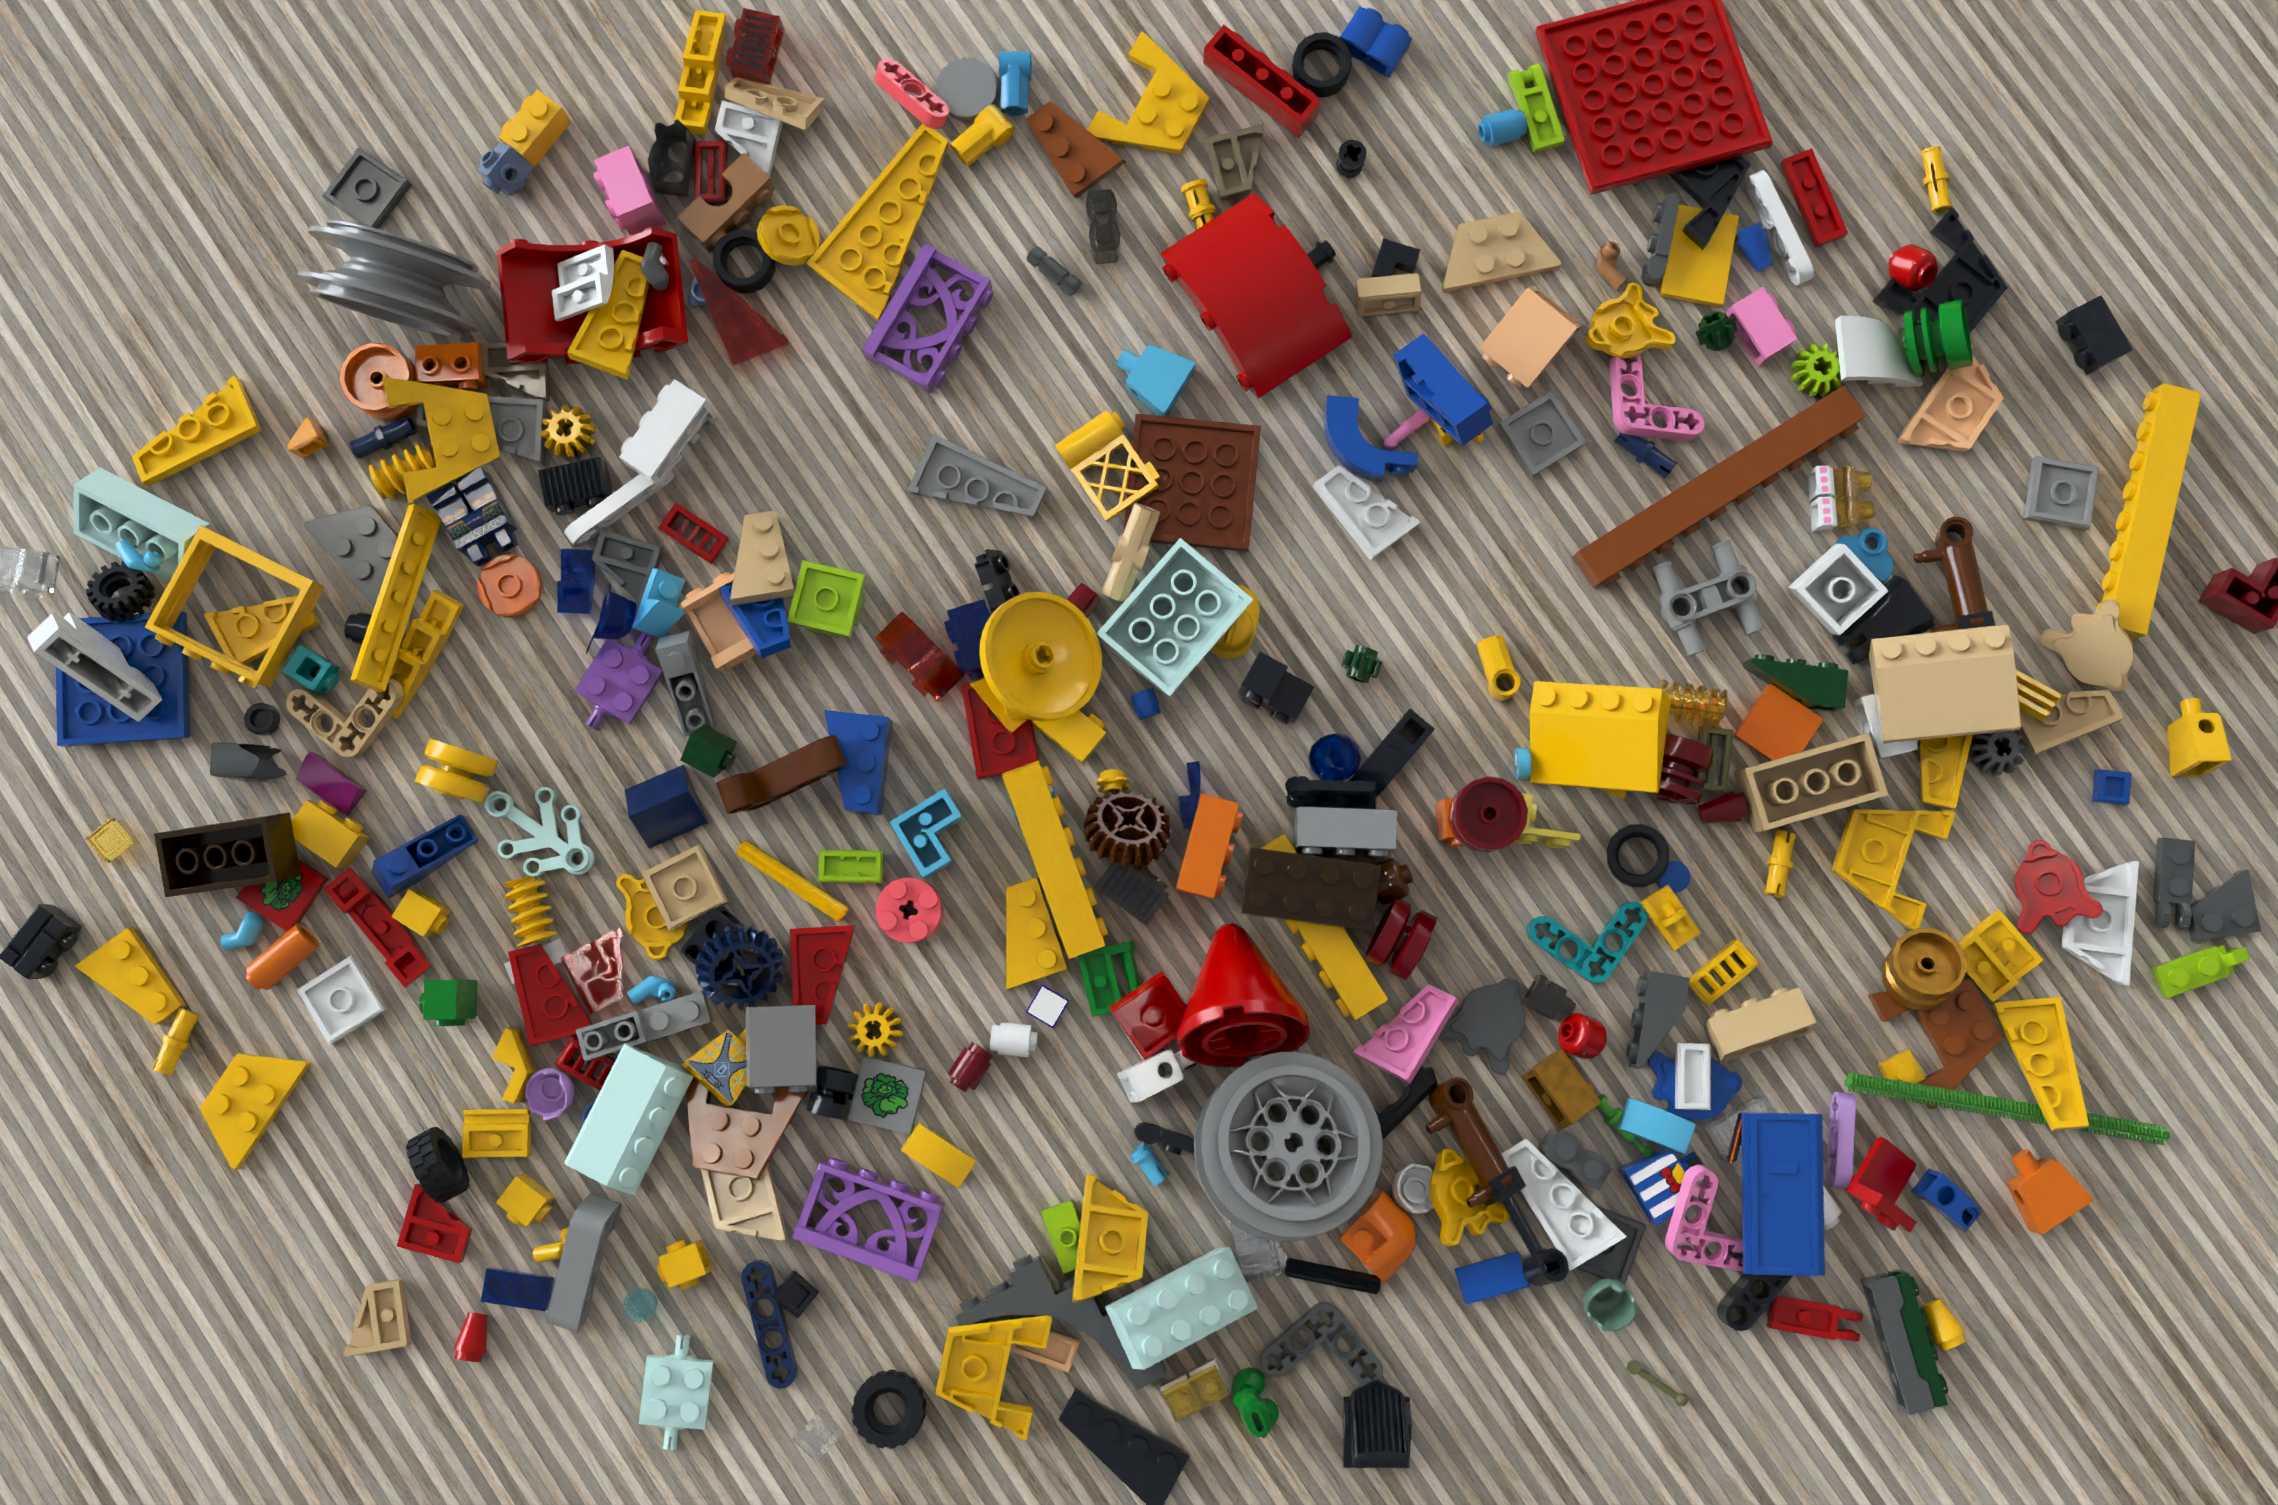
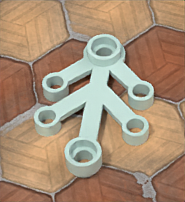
M541 787L535 793V800L540 806L543 826L516 808L509 794L495 791L487 796L485 809L490 815L499 818L507 817L534 836V838L518 841L509 839L501 841L497 851L502 858L513 859L520 853L552 848L560 854V856L543 860L534 857L527 859L524 862L523 870L528 876L539 877L545 871L565 868L571 874L581 875L587 873L592 868L595 857L592 849L582 843L579 822L583 817V813L578 806L567 805L561 811V818L567 825L568 843H566L558 836L553 805L557 800V794L553 789ZM549 791L551 798L548 802L544 803L541 795L543 792ZM504 799L506 801V808L499 811L497 803ZM570 809H574L577 813L576 818L570 821L567 818V812ZM510 843L513 846V852L510 855H506L504 847ZM578 853H581L584 857L580 865L574 862V857ZM534 861L539 864V870L536 873L530 871V864Z

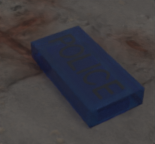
M489 1267L485 1273L481 1302L547 1311L554 1277Z

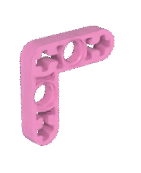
M1640 354L1635 357L1624 358V361L1614 356L1610 358L1609 373L1614 426L1618 431L1626 435L1677 441H1691L1702 432L1705 423L1700 413L1695 410L1645 404ZM1621 384L1629 385L1634 391V396L1624 394L1621 390ZM1652 416L1661 417L1665 422V428L1657 427L1653 423Z
M1692 1166L1686 1171L1665 1238L1666 1249L1681 1261L1743 1271V1255H1738L1735 1258L1732 1254L1728 1253V1249L1732 1252L1741 1253L1743 1251V1238L1705 1231L1718 1188L1717 1176L1705 1166ZM1703 1178L1706 1179L1704 1183H1699L1698 1186L1696 1185L1697 1180L1701 1181L1703 1180ZM1693 1205H1697V1215L1691 1220H1685L1686 1210ZM1686 1239L1689 1243L1694 1245V1249L1689 1245H1680L1679 1248L1677 1247V1245L1679 1242L1683 1243ZM1711 1242H1717L1716 1252L1713 1255L1705 1256L1706 1246Z

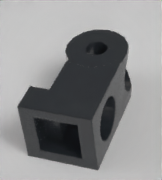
M724 906L714 908L684 944L680 952L696 966V964L700 963L697 958L698 952H705L703 948L704 941L714 943L712 937L714 932L723 936L725 935L724 929L726 926L731 929V932H735L738 924H743Z

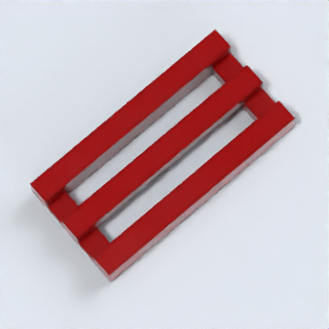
M695 141L694 200L700 196L709 205H715V202H720L721 205L727 203V183L722 176V173L727 169L728 145L726 141ZM703 149H708L707 194H702ZM715 149H719L718 194H715Z

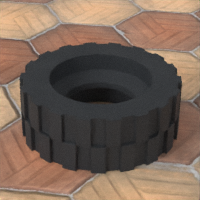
M432 1127L408 1140L406 1149L410 1166L414 1171L416 1179L430 1198H433L437 1203L443 1204L468 1190L469 1176L464 1160L456 1145H454L451 1138L443 1130H440L439 1127Z
M889 1370L888 1372L880 1371L876 1375L870 1376L856 1393L851 1414H853L852 1421L854 1426L857 1427V1433L860 1437L863 1436L867 1443L877 1445V1448L882 1449L884 1447L892 1449L898 1445L903 1446L911 1438L913 1439L923 1424L926 1416L925 1407L927 1405L926 1398L923 1396L924 1391L917 1384V1380L907 1376V1373L903 1371L900 1373L895 1372V1370ZM883 1393H895L905 1403V1415L895 1425H884L874 1416V1402Z

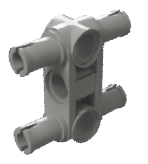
M1726 540L1710 547L1721 570L1719 576L1686 589L1680 587L1671 561L1652 568V572H1654L1662 595H1660L1661 599H1659L1662 605L1661 616L1673 631L1678 632L1686 657L1706 650L1695 625L1699 619L1732 608L1733 610L1736 609L1745 635H1750L1765 628L1755 605L1758 597L1756 594V580L1747 571L1746 567L1739 565L1731 545V540ZM1732 581H1739L1743 585L1744 593L1742 595L1734 592ZM1673 602L1681 603L1684 606V616H1678L1674 613L1672 608Z

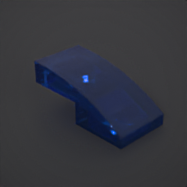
M561 549V580L557 581V613H591L595 580V562L592 560L595 549Z
M1199 761L1186 763L1190 795L1178 797L1183 831L1190 829L1198 807L1201 785Z

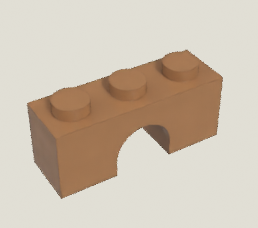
M745 153L738 157L722 173L725 182L733 190L732 196L726 204L711 206L698 196L677 217L683 228L709 253L715 249L718 241L724 235L732 232L736 227L743 226L749 220L751 212L759 205L766 204L775 190L770 177Z

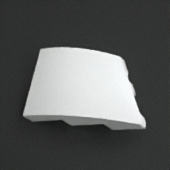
M1839 316L1835 320L1841 381L1866 380L1867 384L1892 383V387H1917L1923 385L1921 377H1915L1912 367L1906 358L1905 351L1888 324L1877 319L1862 316Z

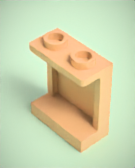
M730 572L717 576L713 580L714 584L704 590L697 588L689 592L685 596L686 600L680 603L711 654L714 666L721 673L758 654L721 597L720 587L733 583L734 573L730 574Z

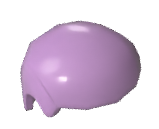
M541 1069L535 1072L526 1083L525 1098L530 1106V1111L543 1116V1120L560 1117L573 1103L575 1096L574 1084L568 1075L558 1069Z

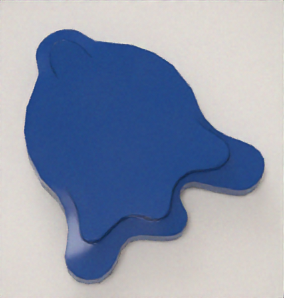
M1653 1052L1647 1060L1649 1067L1657 1075L1656 1083L1652 1089V1096L1655 1099L1668 1102V1107L1665 1111L1688 1121H1703L1719 1115L1727 1107L1732 1096L1742 1087L1741 1077L1737 1073L1728 1071L1718 1061L1711 1058V1110L1676 1109L1675 1059L1669 1058L1660 1052Z

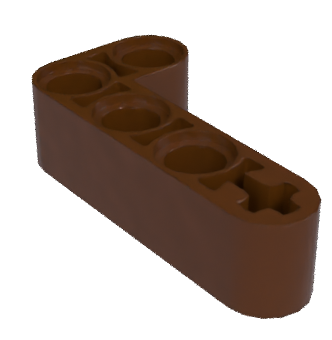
M830 735L752 772L740 773L718 781L716 785L727 814L740 813L766 806L846 768L848 764L837 735Z

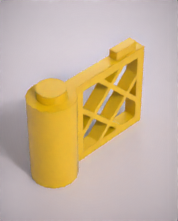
M1107 410L1061 440L1055 447L1105 521L1109 522L1157 489L1159 486L1156 481L1161 477L1150 461L1144 465L1121 431L1126 426L1116 411L1110 415ZM1123 445L1129 453L1127 465L1110 464L1112 452ZM1105 458V463L1099 462L1100 460ZM1132 461L1135 462L1138 468L1131 467ZM1092 466L1103 468L1100 484L1087 482L1081 473ZM1108 469L1125 472L1122 488L1105 485ZM1130 473L1144 475L1149 483L1139 491L1127 489ZM1091 488L1099 489L1098 497ZM1104 490L1121 493L1119 504L1107 512L1102 505ZM1126 494L1131 495L1130 497L1125 499Z

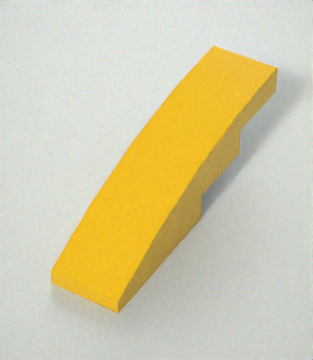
M695 10L682 57L684 69L678 88L680 100L674 122L678 119L692 134L706 136L721 63L727 19L725 13Z
M439 590L431 592L420 618L412 621L399 648L389 678L398 681L404 690L402 702L391 716L395 719L401 716L418 691L465 606ZM389 687L384 691L385 696L383 699H391V696L388 694Z

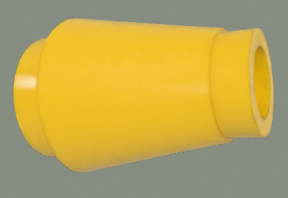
M1941 1298L1922 1305L1928 1319L1934 1344H1938L1941 1351L1954 1348L1966 1342L1963 1335L1966 1331L1942 1302Z

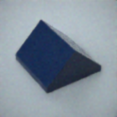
M685 765L676 767L624 790L629 818L648 848L655 847L708 824Z

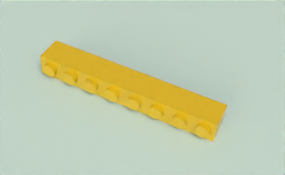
M2166 383L2148 392L2143 401L2144 419L2137 429L2136 439L2139 440L2137 450L2133 453L2129 463V469L2132 472L2130 480L2125 485L2122 493V498L2125 502L2123 511L2116 520L2115 527L2118 533L2116 541L2112 544L2109 551V559L2111 560L2109 572L2105 574L2102 581V589L2104 590L2102 602L2106 599H2113L2119 603L2118 621L2121 628L2128 634L2130 640L2146 636L2148 633L2201 397V392Z

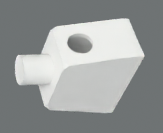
M1171 1049L1117 1073V1076L1130 1103L1140 1102L1184 1080L1182 1072L1195 1066L1196 1063L1185 1058L1182 1055V1050L1173 1054ZM1160 1065L1165 1068V1076L1160 1077L1158 1074V1066Z

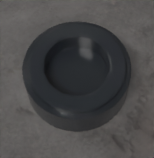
M256 703L250 706L245 713V726L254 734L270 735L279 727L280 714L271 705Z

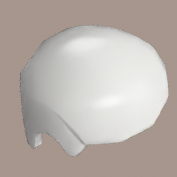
M1412 1163L1396 1173L1392 1183V1194L1398 1206L1404 1211L1411 1214H1424L1433 1209L1428 1189L1433 1171L1429 1166Z

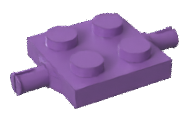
M642 632L632 648L622 646L607 637L574 690L588 699L595 707L585 723L586 725L598 730L606 714L616 716L626 723L632 724L663 674L662 669L652 664L644 655L654 638Z

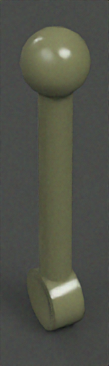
M1631 1360L1628 1362L1627 1370L1631 1374L1640 1375L1675 1399L1677 1405L1685 1406L1687 1404L1688 1398L1684 1393L1678 1394L1641 1369L1637 1361Z

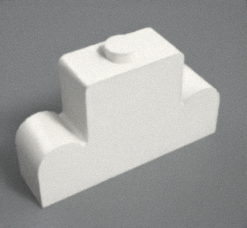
M70 612L64 618L56 613H52L28 635V640L35 653L137 722L143 719L162 701L152 681L142 672L128 665L120 648L115 643Z

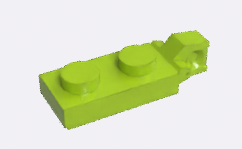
M2224 945L2209 946L2153 966L2151 969L2162 997L2170 998L2228 977V975L2235 973L2232 965L2250 960L2246 947H2235L2226 951Z

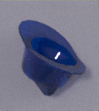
M610 583L606 587L599 622L586 650V654L593 639H620L632 630L636 615V603L610 591Z

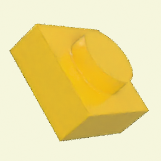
M1904 1049L1877 1064L1885 1079L1915 1084L1926 1079L1910 1049Z

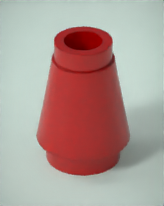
M468 1312L467 1319H465L453 1348L456 1351L454 1359L470 1362L482 1361L483 1354H486L487 1314Z

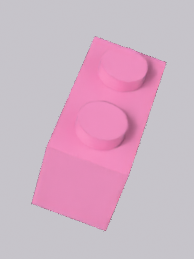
M1764 287L1733 304L1726 311L1728 318L1734 317L1738 329L1735 334L1757 367L1788 349L1798 339L1795 335L1796 331L1793 324L1783 317L1778 309L1776 298L1771 293H1767Z

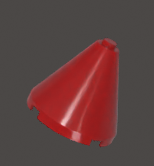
M1233 923L1222 925L1213 935L1177 1032L1178 1046L1182 1049V1055L1188 1060L1202 1065L1239 1067L1244 1065V1058L1264 1056L1279 1052H1294L1305 1044L1310 1036L1306 1012L1246 930Z

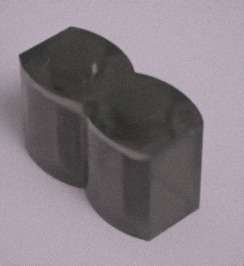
M1111 189L1089 191L1086 197V214L1092 259L1095 264L1118 262L1121 253L1120 231L1117 225V201Z

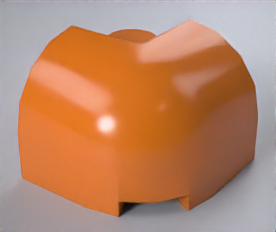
M1380 1187L1359 1210L1361 1214L1338 1238L1379 1279L1386 1283L1415 1249L1417 1234L1414 1222L1407 1212L1398 1206L1396 1201Z

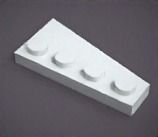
M1527 1138L1501 1153L1508 1167L1516 1166L1526 1184V1187L1520 1191L1556 1249L1565 1255L1570 1271L1627 1237Z

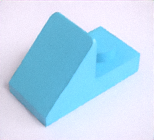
M652 568L632 628L658 638L664 637L684 614L685 610L676 606L685 579L663 570Z

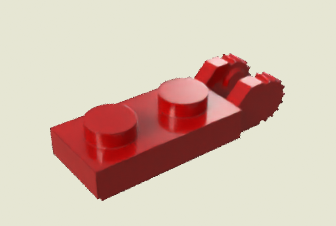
M1777 1295L1769 1305L1766 1326L1772 1329L1836 1340V1338L1858 1342L1860 1334L1856 1333V1331L1837 1329L1838 1319L1840 1317L1850 1321H1862L1863 1313L1843 1309L1837 1305Z

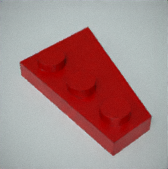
M542 944L508 952L530 1046L577 1035V1029L592 1025Z

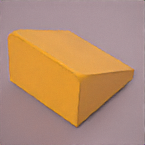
M307 417L288 443L287 448L297 456L304 458L324 448L329 442L320 424Z

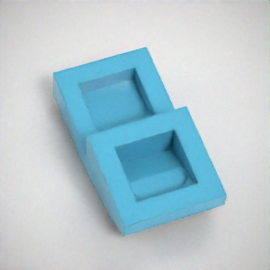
M1628 1098L1617 1129L1644 1141L1656 1143L1678 1154L1686 1155L1696 1124L1652 1105Z

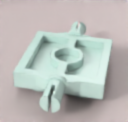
M676 1334L675 1353L666 1356L648 1355L646 1358L638 1424L655 1425L665 1429L663 1445L665 1450H668L669 1447L670 1450H677L679 1430L686 1428L705 1430L707 1424L714 1360L697 1359L688 1355L691 1337L689 1334L684 1335L683 1347V1334Z

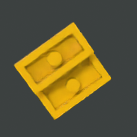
M2000 909L1989 915L1958 942L1966 956V973L1992 1003L2019 983L2018 979L2044 961Z

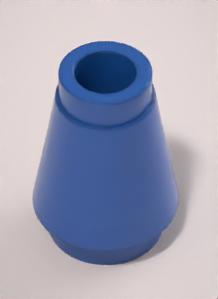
M1760 222L1736 233L1739 239L1736 241L1751 265L1754 266L1756 272L1774 264L1767 229H1763Z

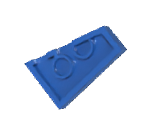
M733 583L720 587L722 599L761 659L791 648L783 597L731 606L730 596Z

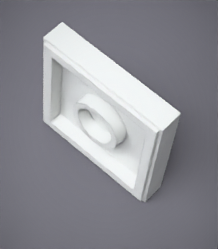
M356 955L349 956L297 989L299 996L329 1045L336 1043L388 1010Z

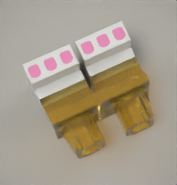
M1816 466L1807 473L1809 501H1813L1810 503L1812 532L1848 529L1857 523L1868 521L1874 517V504L1872 501L1858 502L1857 492L1871 489L1872 480L1870 472L1855 471V466L1843 468Z
M1215 1357L1189 1370L1190 1378H1188L1185 1372L1159 1385L1176 1423L1229 1396L1230 1387Z

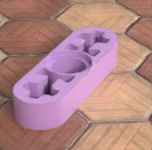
M1834 1092L1831 1098L1827 1156V1182L1829 1187L1847 1189L1851 1183L1856 1100L1853 1093Z

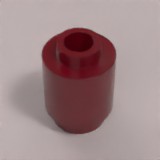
M971 1042L968 1048H963L948 1072L952 1076L950 1083L964 1092H967L968 1088L976 1090L991 1066L990 1060L993 1055L974 1042Z

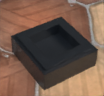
M792 1271L771 1297L791 1315L799 1318L819 1291L798 1272Z

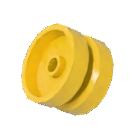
M429 738L424 752L425 756L428 759L443 764L441 769L426 764L419 766L415 782L432 787L435 792L463 800V798L484 803L489 787L486 783L471 779L472 774L492 777L495 774L499 761Z

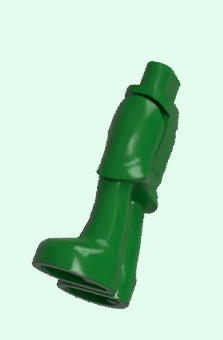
M1248 1367L1239 1371L1232 1382V1400L1237 1406L1239 1416L1248 1432L1256 1437L1266 1438L1271 1427L1278 1420V1406L1273 1400L1259 1396L1266 1385L1265 1377L1260 1370Z

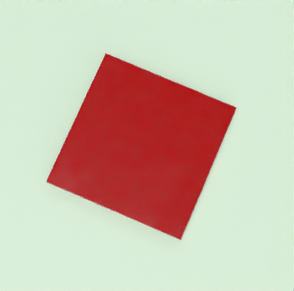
M1635 0L1536 27L1535 33L1590 195L1771 148L1773 140L1722 0Z

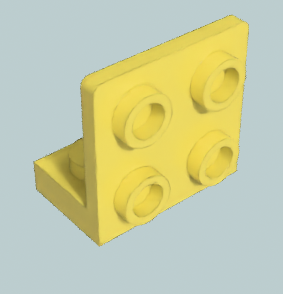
M1522 793L1528 808L1527 824L1521 836L1513 843L1532 845V843H1538V841H1545L1544 847L1564 849V847H1570L1571 843L1580 841L1581 834L1529 827L1530 822L1534 823L1537 805L1532 803V794Z

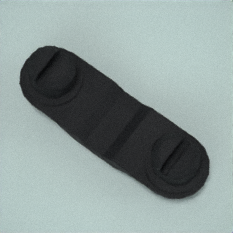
M1421 1065L1411 1084L1403 1090L1402 1096L1395 1103L1389 1104L1380 1114L1376 1111L1381 1127L1382 1139L1388 1136L1437 1086L1438 1082L1433 1068H1425Z

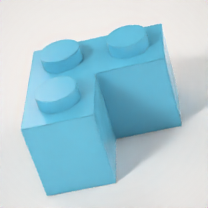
M945 788L889 822L923 878L928 879L954 863L938 835L965 818Z

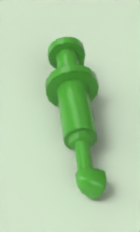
M1601 1094L1597 1097L1601 1103L1595 1108L1599 1107L1606 1115L1603 1120L1606 1125L1612 1124L1617 1129L1623 1110L1620 1107L1613 1109L1608 1104L1607 1097ZM1617 1129L1628 1142H1633L1644 1156L1652 1155L1653 1151L1649 1145L1644 1146L1637 1137Z

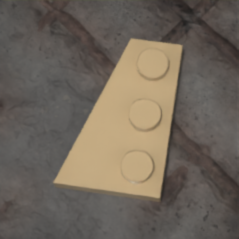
M776 510L744 515L730 605L734 606L793 596L794 586Z

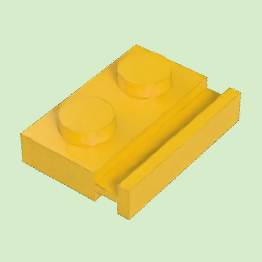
M530 1108L463 1110L462 1158L531 1156L530 1113L532 1112Z

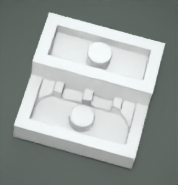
M602 245L557 263L560 287L552 290L556 321L560 322L607 304L614 279V254L612 247Z

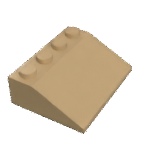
M2009 624L1871 639L1869 661L1883 743L2021 729L2015 657Z

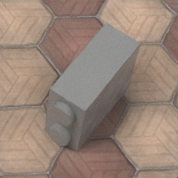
M815 1005L746 1007V1086L749 1088L755 1087V1093H775L776 1086H788V1092L808 1091V1085H816Z

